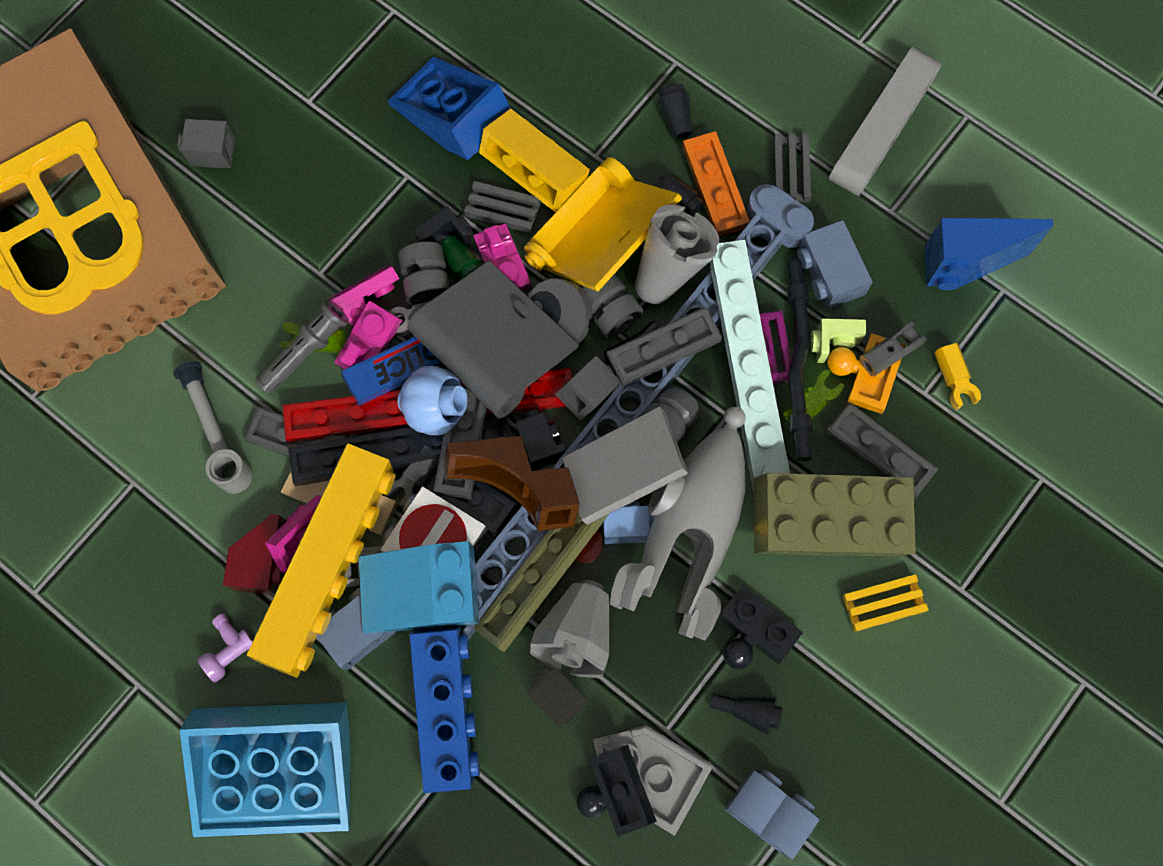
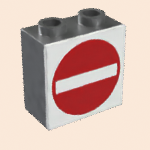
M422 487L418 494L414 493L407 500L403 508L404 515L397 525H392L387 530L382 539V544L384 545L380 550L382 552H389L432 544L469 541L474 547L475 555L489 532L484 524Z

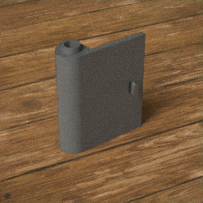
M487 261L425 306L423 304L417 306L408 317V331L451 373L457 376L497 418H503L513 411L522 400L525 389L574 352L579 345L490 261Z

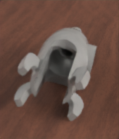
M735 406L728 408L724 413L725 426L709 434L683 460L688 474L652 492L648 513L653 515L654 518L647 536L641 563H629L620 568L611 591V606L618 609L623 607L634 611L642 595L652 596L675 540L679 534L683 533L688 536L693 544L694 557L676 612L684 614L678 633L689 638L694 636L705 641L713 630L721 611V602L717 594L711 591L709 587L730 546L739 522L745 495V461L742 443L737 434V428L741 427L746 420V415L741 408Z

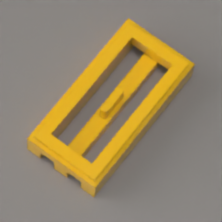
M917 575L907 576L844 594L842 597L853 631H861L929 611L927 604H924L922 598L924 596L922 589L918 587ZM909 586L910 592L858 607L854 606L853 601ZM912 599L914 601V607L859 621L858 615Z

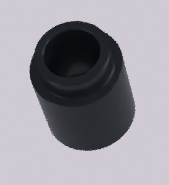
M670 174L667 177H659L653 185L679 193L682 199L677 205L686 207L683 211L686 214L694 217L696 212L699 213L703 207L704 201L699 198V193L674 174Z

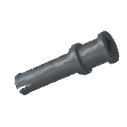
M325 300L321 304L322 309L310 321H304L300 325V334L256 377L257 384L264 391L273 394L316 349L325 348L329 343L328 338L340 326L345 327L349 323L347 315L336 304Z

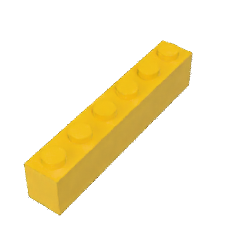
M347 443L247 653L248 657L295 678H298L301 670L305 672L314 657L315 650L311 647L317 634L323 635L329 625L331 613L328 611L334 598L339 599L346 588L348 578L345 577L348 567L350 563L355 564L362 553L364 542H361V539L366 529H372L377 521L380 508L377 507L382 494L387 495L393 486L395 474L392 473L393 468L389 459Z

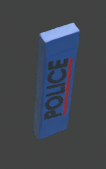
M413 337L341 371V375L356 403L360 406L402 386L410 375L420 367H441L443 364L416 337Z

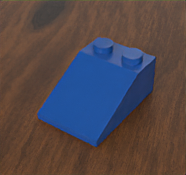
M432 57L388 100L392 108L444 149L466 160H469L479 151L484 128L511 109L498 83L435 57Z
M941 218L924 246L926 286H938L940 290H954L1030 255L1053 227V219Z

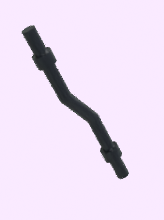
M794 259L788 262L790 286L787 287L788 303L792 305L796 336L788 373L792 415L789 416L790 433L794 434L797 461H809L812 459L809 433L812 431L811 415L807 414L803 373L810 345L806 304L810 299L808 285L804 284L801 261Z

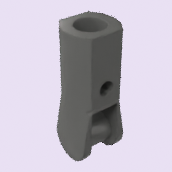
M914 321L909 322L860 356V362L870 376H876L928 340L926 336L921 337L915 330L916 323ZM903 337L909 346L903 349L897 339Z

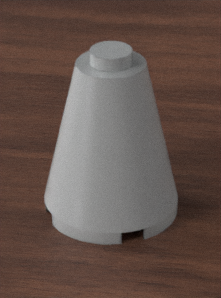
M665 205L657 209L649 224L634 284L635 291L643 301L652 304L663 303L715 257L718 251L719 235L714 226L704 216L697 212L694 217L683 212L686 207L679 205Z

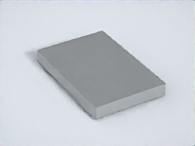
M661 407L642 415L562 458L565 468L569 467L579 499L578 511L580 518L587 525L688 474L666 412Z

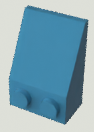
M469 541L432 544L359 556L363 634L479 624L474 547Z

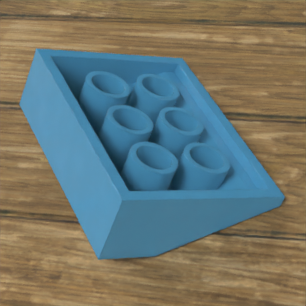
M347 702L195 708L191 711L180 728V738L193 837L349 831L350 731Z

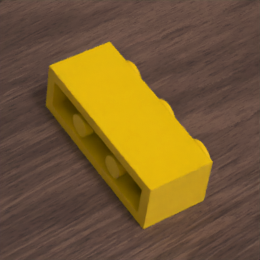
M509 109L483 130L479 153L555 213L587 180L589 168L512 109Z

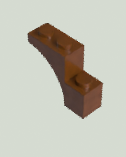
M521 436L447 443L444 463L447 479L476 480L505 491L526 509L537 531L574 527L580 503L569 467L545 468L531 471Z

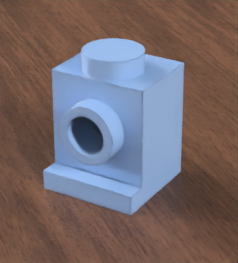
M633 501L611 512L604 520L605 544L646 542L654 518L653 515L648 513V506H640L639 501Z

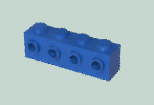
M461 626L416 629L410 634L423 793L471 789L474 776H480V762L478 752L471 751L470 737H476L475 713H468L467 698H473L472 675L465 674L463 660L470 658L468 635H461Z

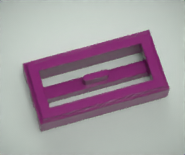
M782 310L759 313L773 384H778L780 381L788 382L791 356ZM770 320L775 322L784 372H778L769 327Z

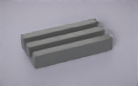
M774 134V186L783 191L782 146H788V195L798 202H810L809 134H802L801 137H795V134H788V137H782V134ZM796 146H801L802 194H797Z
M474 181L472 194L470 193L468 198V206L464 210L465 217L499 226L506 223L508 228L532 234L541 205L539 199L528 194ZM476 205L497 209V211L504 213H512L528 217V220L524 221L521 219L481 210L476 208Z

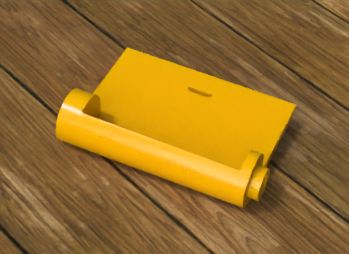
M607 157L524 246V250L527 253L525 259L537 271L544 269L598 292L646 239L651 218L657 209L665 205H677L682 198L679 193L635 181L624 165L612 157Z

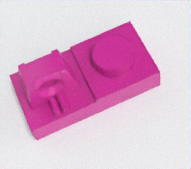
M506 223L500 226L494 225L484 229V232L473 235L478 251L485 263L490 261L522 292L532 288Z
M388 264L327 299L336 304L347 315L349 323L354 326L366 307L363 297L366 295L370 296L373 293L376 298L385 295L395 288L393 282L397 281L399 277L394 268Z
M369 301L334 363L343 369H347L385 351L403 320L374 302Z
M316 495L306 505H299L286 518L287 522L265 542L279 571L286 573L322 496Z

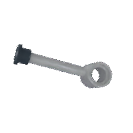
M197 361L184 363L173 371V375L176 379L180 380L183 389L188 390L213 450V454L206 463L207 477L226 493L237 494L243 492L252 482V468L235 451L229 450L202 387L204 379L201 375V363ZM231 465H236L235 473L231 477L223 479L225 469Z

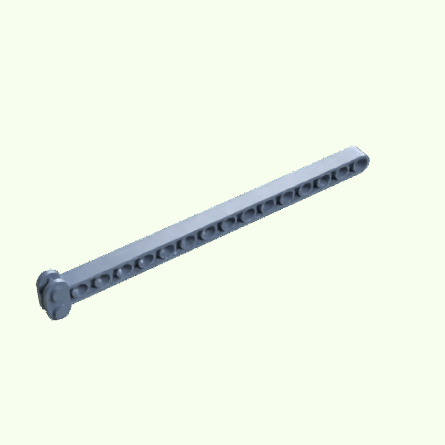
M769 184L758 186L752 191L747 207L750 223L735 240H745L753 281L782 245L788 248L800 247L804 234L811 232L814 225V217L807 207L778 187ZM756 237L762 238L768 245L756 247L751 243V239ZM711 271L670 322L706 306L716 327L720 324L721 320L717 301L708 296L710 291L715 290ZM695 354L657 371L662 377L657 383H648L643 378L624 387L620 383L553 469L565 468L563 457L601 438L597 432L602 426L611 425L618 429L635 420L647 406L653 403L662 391L671 386ZM630 397L636 399L640 406L634 411H626L620 406V403L623 399ZM523 506L475 564L479 621L548 532V530L537 531L536 527L529 522L530 515ZM515 538H520L526 542L525 551L518 556H512L506 552L508 542ZM491 567H497L503 572L501 581L493 586L485 584L483 582L485 571ZM476 624L462 625L461 635H468V639H470L476 631L474 629Z

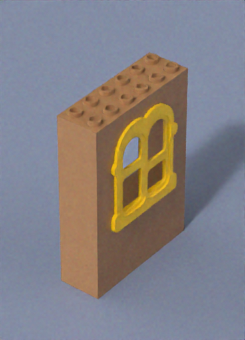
M71 28L0 65V212L30 195L33 196L39 207V212L36 216L7 232H0V359L7 372L39 393L42 390H50L56 387L63 378L74 372L88 369L95 360L102 356L120 351L125 343L132 339L150 334L156 329L157 325L164 321L182 316L194 304L212 299L219 293V290L226 287V284L97 64ZM86 166L100 190L101 196L94 203L70 216L63 217L60 215L45 187ZM105 213H112L123 233L122 245L118 252L104 260H92L85 257L73 238L74 231ZM49 228L52 230L69 264L68 274L64 281L56 288L37 290L26 282L11 254V248L16 243L36 232Z

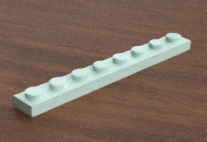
M745 240L719 243L717 245L718 251L710 261V267L736 405L746 415L741 431L753 489V478L766 473L790 474L746 242Z

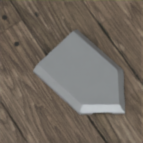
M646 725L593 739L597 756L628 744L657 820L654 824L675 836L713 765Z

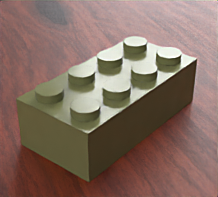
M766 473L753 478L754 554L887 557L916 554L913 478Z

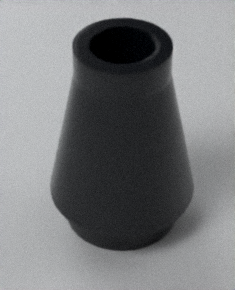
M675 84L661 89L658 92L659 99L657 100V105L672 132L673 139H682L693 134L690 93L685 91L682 84Z

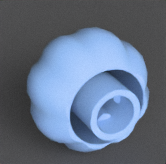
M424 366L414 371L405 381L397 401L405 421L412 429L427 435H443L455 427L458 420L463 416L467 408L468 399L467 393L461 386L457 376L438 366ZM447 416H454L449 420L447 419Z

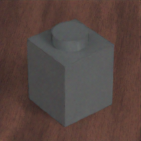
M185 119L184 130L178 135V149L190 166L231 168L236 137L226 121Z
M595 356L555 395L581 421L620 384V381L614 375L611 367Z

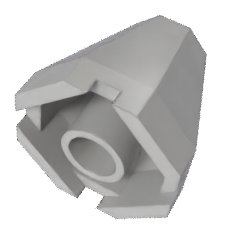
M592 580L573 583L535 629L530 643V654L549 667L560 671L561 664L573 667L570 674L578 677L603 678L609 658V594L603 591L604 587Z

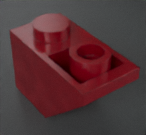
M270 515L229 547L223 586L233 591L276 594L278 585L281 584L285 572L279 571L265 542L287 522L280 515Z

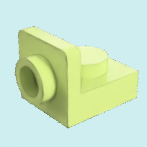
M821 319L817 329L812 330L810 338L811 352H816V362L824 363L829 355V344H833L835 348H853L856 344L859 345L866 334V320Z

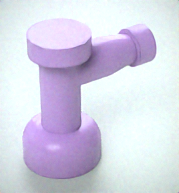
M225 614L215 617L212 624L219 630L227 647L216 655L208 652L197 659L203 671L214 683H217L224 677V667L250 649L253 638L245 629L238 633L229 623V619Z

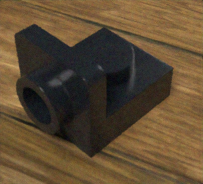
M448 206L413 230L418 243L435 242L441 245L446 238L455 235L466 246L472 245L469 235L472 229L462 214L459 213L455 216Z

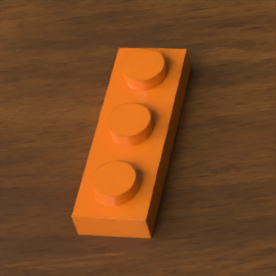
M716 131L684 140L682 148L701 199L704 201L703 205L709 221L716 229L719 237L744 230L750 223Z

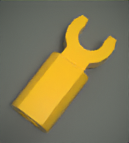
M958 343L936 350L934 355L947 387H951L952 390L950 395L952 407L957 410L963 406L960 398L961 393L969 395L973 405L977 404L981 400V393L969 381L971 375Z

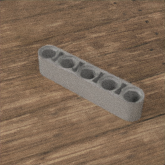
M914 47L909 50L836 163L828 180L858 197L861 195L932 84L943 63Z

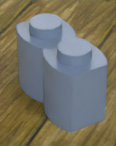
M763 769L760 774L755 770H751L724 810L786 858L793 860L819 822V819L812 814L815 807L796 793L792 798L779 789L783 783L767 770Z

